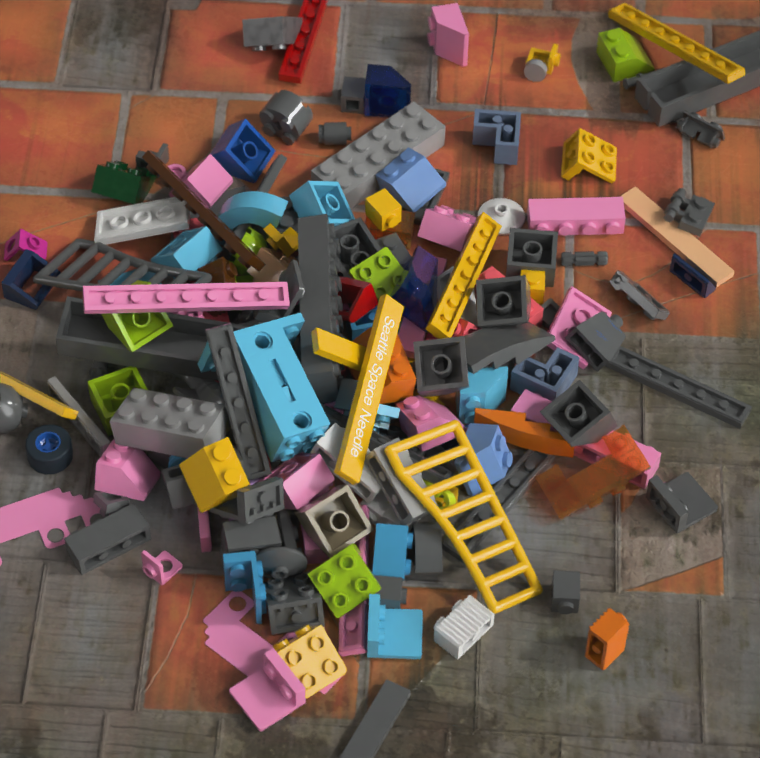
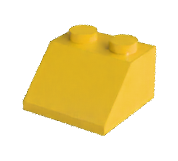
M228 437L203 447L179 464L200 513L237 498V490L250 486Z

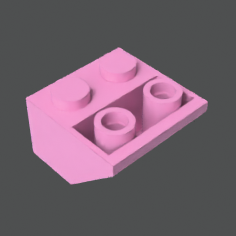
M441 205V207L434 206V208L425 210L417 236L462 252L476 222V217L467 213L455 214V209Z

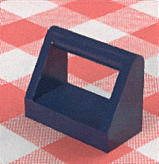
M25 249L1 282L4 298L37 310L53 287L42 285L33 298L21 289L33 272H39L48 262L35 252ZM56 269L49 276L57 277L61 272Z

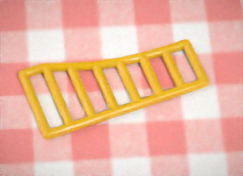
M452 420L385 447L384 452L396 477L421 502L451 540L490 611L497 614L543 592V588L458 420ZM454 433L459 446L403 467L397 453L445 434ZM465 455L471 467L467 471L425 488H421L410 477ZM475 478L483 491L441 510L430 498L433 495ZM488 502L494 514L493 517L459 531H456L448 520L449 517ZM500 526L506 540L476 553H470L463 540ZM511 549L518 563L484 577L477 563ZM523 573L530 587L496 601L490 587Z

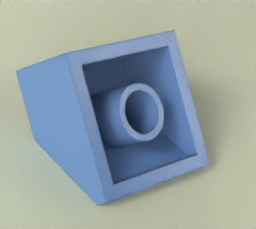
M409 147L376 174L380 190L385 188L403 208L413 214L447 186L444 179L426 157Z
M470 423L466 436L490 484L493 485L505 478L508 467H511L513 462L512 453L507 447L505 436L502 435L499 425ZM465 455L456 458L454 464L458 473L471 469ZM476 478L463 483L469 496H474L482 491Z

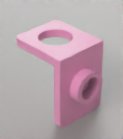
M145 550L141 552L144 573L162 586L183 567L182 563L167 551L161 552L156 558ZM169 561L173 567L170 571L164 572L163 565L160 562Z

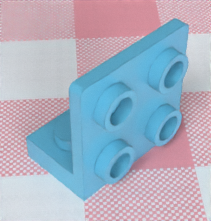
M369 594L367 658L421 659L423 611L418 609L385 608V605H380V594Z

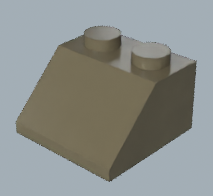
M348 484L337 485L295 512L306 534L329 558H332L349 545L354 544L374 531Z

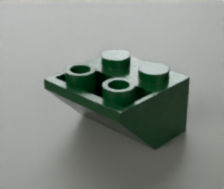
M106 161V164L97 165L91 192L131 204H139L144 202L156 180V176L149 174V170L146 168L128 167V164L124 162Z

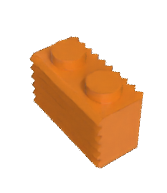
M610 608L603 612V615H600V618L596 619L592 626H589L585 657L601 670H605L625 650L627 631L630 624L624 615Z

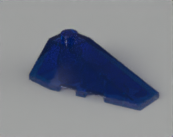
M418 245L390 297L404 306L402 316L427 332L425 328L437 303L438 259Z

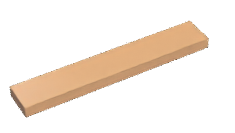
M636 186L620 196L623 197L624 209L690 266L711 281L716 288L734 276V270L691 233L679 229L677 221L666 222L664 220L665 211Z

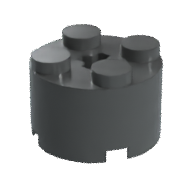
M281 90L279 93L275 92L259 114L263 124L262 130L266 135H275L280 137L287 145H292L312 121V110L309 106L305 108L301 104L303 99L288 90Z

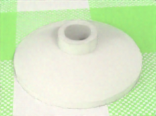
M506 198L491 199L485 202L478 211V216L485 212L502 226L498 233L500 236L509 235L510 228L521 229L525 221V213L518 203Z

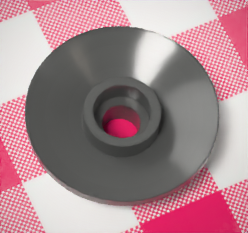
M271 547L256 554V560L262 561L263 574L276 579L294 577L303 573L307 568L306 557L295 549Z

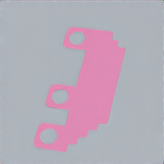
M60 488L0 507V543L39 530L47 548L52 549L64 545V538L70 535L65 521L81 515L87 527L91 525L90 518L95 514H100V508L93 502L94 499L92 497L83 499V496L80 494L72 496L70 491L62 493ZM58 528L64 532V538L56 543L49 541L47 538L48 532Z
M232 591L203 619V622L208 625L205 633L209 636L205 644L249 677L263 668L265 665L264 653L273 647L239 621L254 606V601L242 591ZM234 597H242L246 601V607L241 611H233L229 607L230 600ZM295 631L287 632L279 641L285 638L288 640L296 637ZM340 678L321 689L320 692L326 694Z

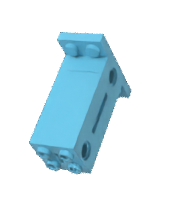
M301 312L233 331L265 451L271 462L277 460L287 461L302 452L304 454L310 453L316 442L325 436L330 426V422L292 348L305 322ZM208 341L198 361L201 373L209 370L212 372L216 371Z

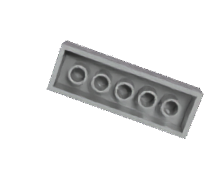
M413 101L312 169L311 181L339 182L350 209H353L363 202L365 198L380 190L376 174L408 147L426 158L445 145L446 126Z

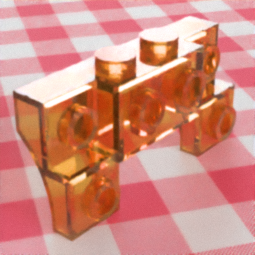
M625 425L602 437L611 454L570 478H565L558 464L535 476L560 521L582 508L585 509L589 506L591 510L604 502L602 498L610 493L612 496L618 495L626 489L625 485L628 484V481L651 469V466Z

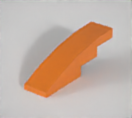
M475 408L474 423L499 425L507 443L545 454L571 458L574 456L575 446L571 447L558 432H550V423L526 421V413Z

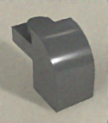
M432 522L414 524L415 572H442V535L440 525Z

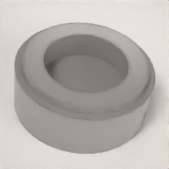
M532 59L526 63L524 68L526 78L534 82L542 81L545 78L547 66L544 62Z

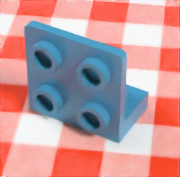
M255 551L223 554L225 591L240 592L245 589H252L256 624H262V614H267L266 589L262 578V561L256 560Z

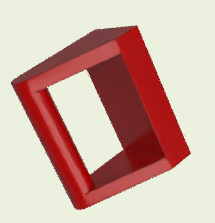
M340 276L342 291L338 292V296H341L342 304L349 303L352 306L349 312L339 311V315L342 316L343 321L354 323L376 307L379 301L370 282Z

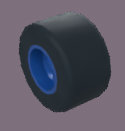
M50 424L37 427L29 433L25 441L27 460L31 468L45 475L59 473L65 470L73 459L71 437L60 426Z

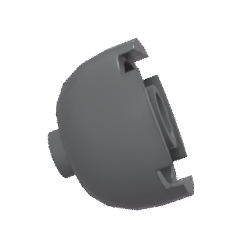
M0 383L1 434L14 431L20 425L21 418L27 417L28 404L23 403V396L19 395L12 386Z

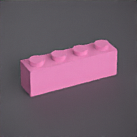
M623 197L528 199L527 221L528 229L555 231L558 232V235L624 234L626 217Z

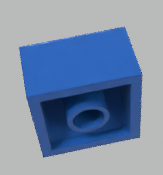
M245 118L227 127L210 154L231 176L255 183L276 150Z

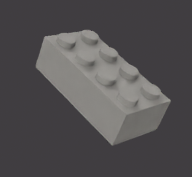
M133 388L110 420L116 444L183 458H189L203 447L224 439L230 430L229 418L224 404Z

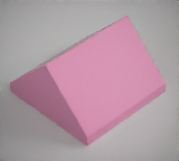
M211 154L196 164L181 179L210 208L233 183L232 176ZM174 189L169 192V197H175L171 193Z

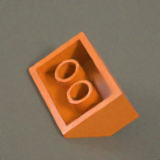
M372 327L368 328L352 342L367 347ZM398 334L379 404L401 402L408 397H412L414 393L416 377ZM348 367L352 379L358 380L360 371Z

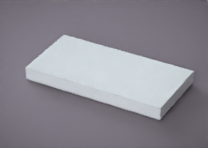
M176 197L98 211L94 241L95 243L100 242L107 245L189 229L190 211L184 206L187 202L185 200L181 202Z

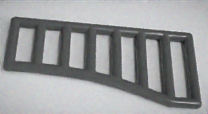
M78 238L33 277V281L40 285L82 292L83 286L111 285L130 266L137 269L120 285H131L140 280L147 272L156 273L148 281L151 284H160L167 276L176 277L170 284H184L187 280L196 281L194 284L210 283L212 275L210 273L149 262L125 254L103 243H95L92 240ZM80 248L87 249L57 277L49 276ZM97 253L104 254L78 280H69ZM114 259L120 261L97 284L89 283Z

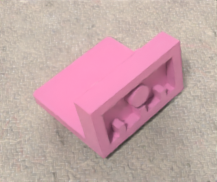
M274 648L264 653L265 665L263 668L230 688L231 696L260 732L305 704V687Z

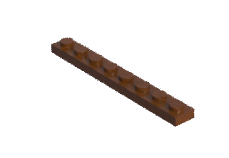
M149 150L142 156L148 163L146 168L155 176L160 175L159 181L168 189L172 187L174 190L171 193L181 202L185 200L187 203L184 206L194 215L198 213L200 216L197 219L208 228L211 226L213 228L211 233L219 241L222 242L223 239L226 241L224 247L233 255L238 253L240 257L237 260L247 269L252 266L257 271H260L266 265L161 159Z

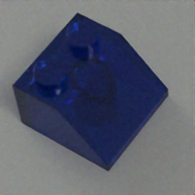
M368 64L365 80V116L389 118L411 103L410 82L392 66Z

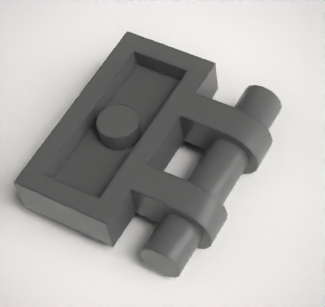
M679 188L673 193L670 199L671 203L665 209L664 220L666 222H672L673 220L680 222L679 229L700 237L715 203L694 194L690 200L685 196L686 190Z

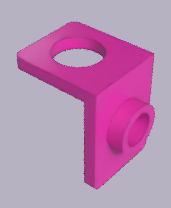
M19 229L5 243L4 260L8 261L19 250L24 252L25 249L35 252L45 260L48 243L23 229Z

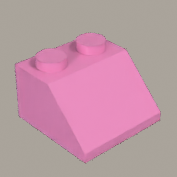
M458 3L432 7L431 16L428 17V25L431 33L427 34L429 46H433L436 55L462 67L467 66L469 33Z
M420 395L408 397L404 401L395 404L396 408H400L399 422L401 430L408 437L452 420H458L446 406ZM460 422L466 434L467 428ZM451 432L417 445V447L424 452L456 437Z
M113 439L96 463L94 490L145 501L160 478L161 472L142 449L118 445Z
M299 453L281 463L271 471L272 474L266 475L258 482L275 476L283 478L284 509L298 511L309 504V500L315 495H320L327 491L328 485L335 478L320 453Z

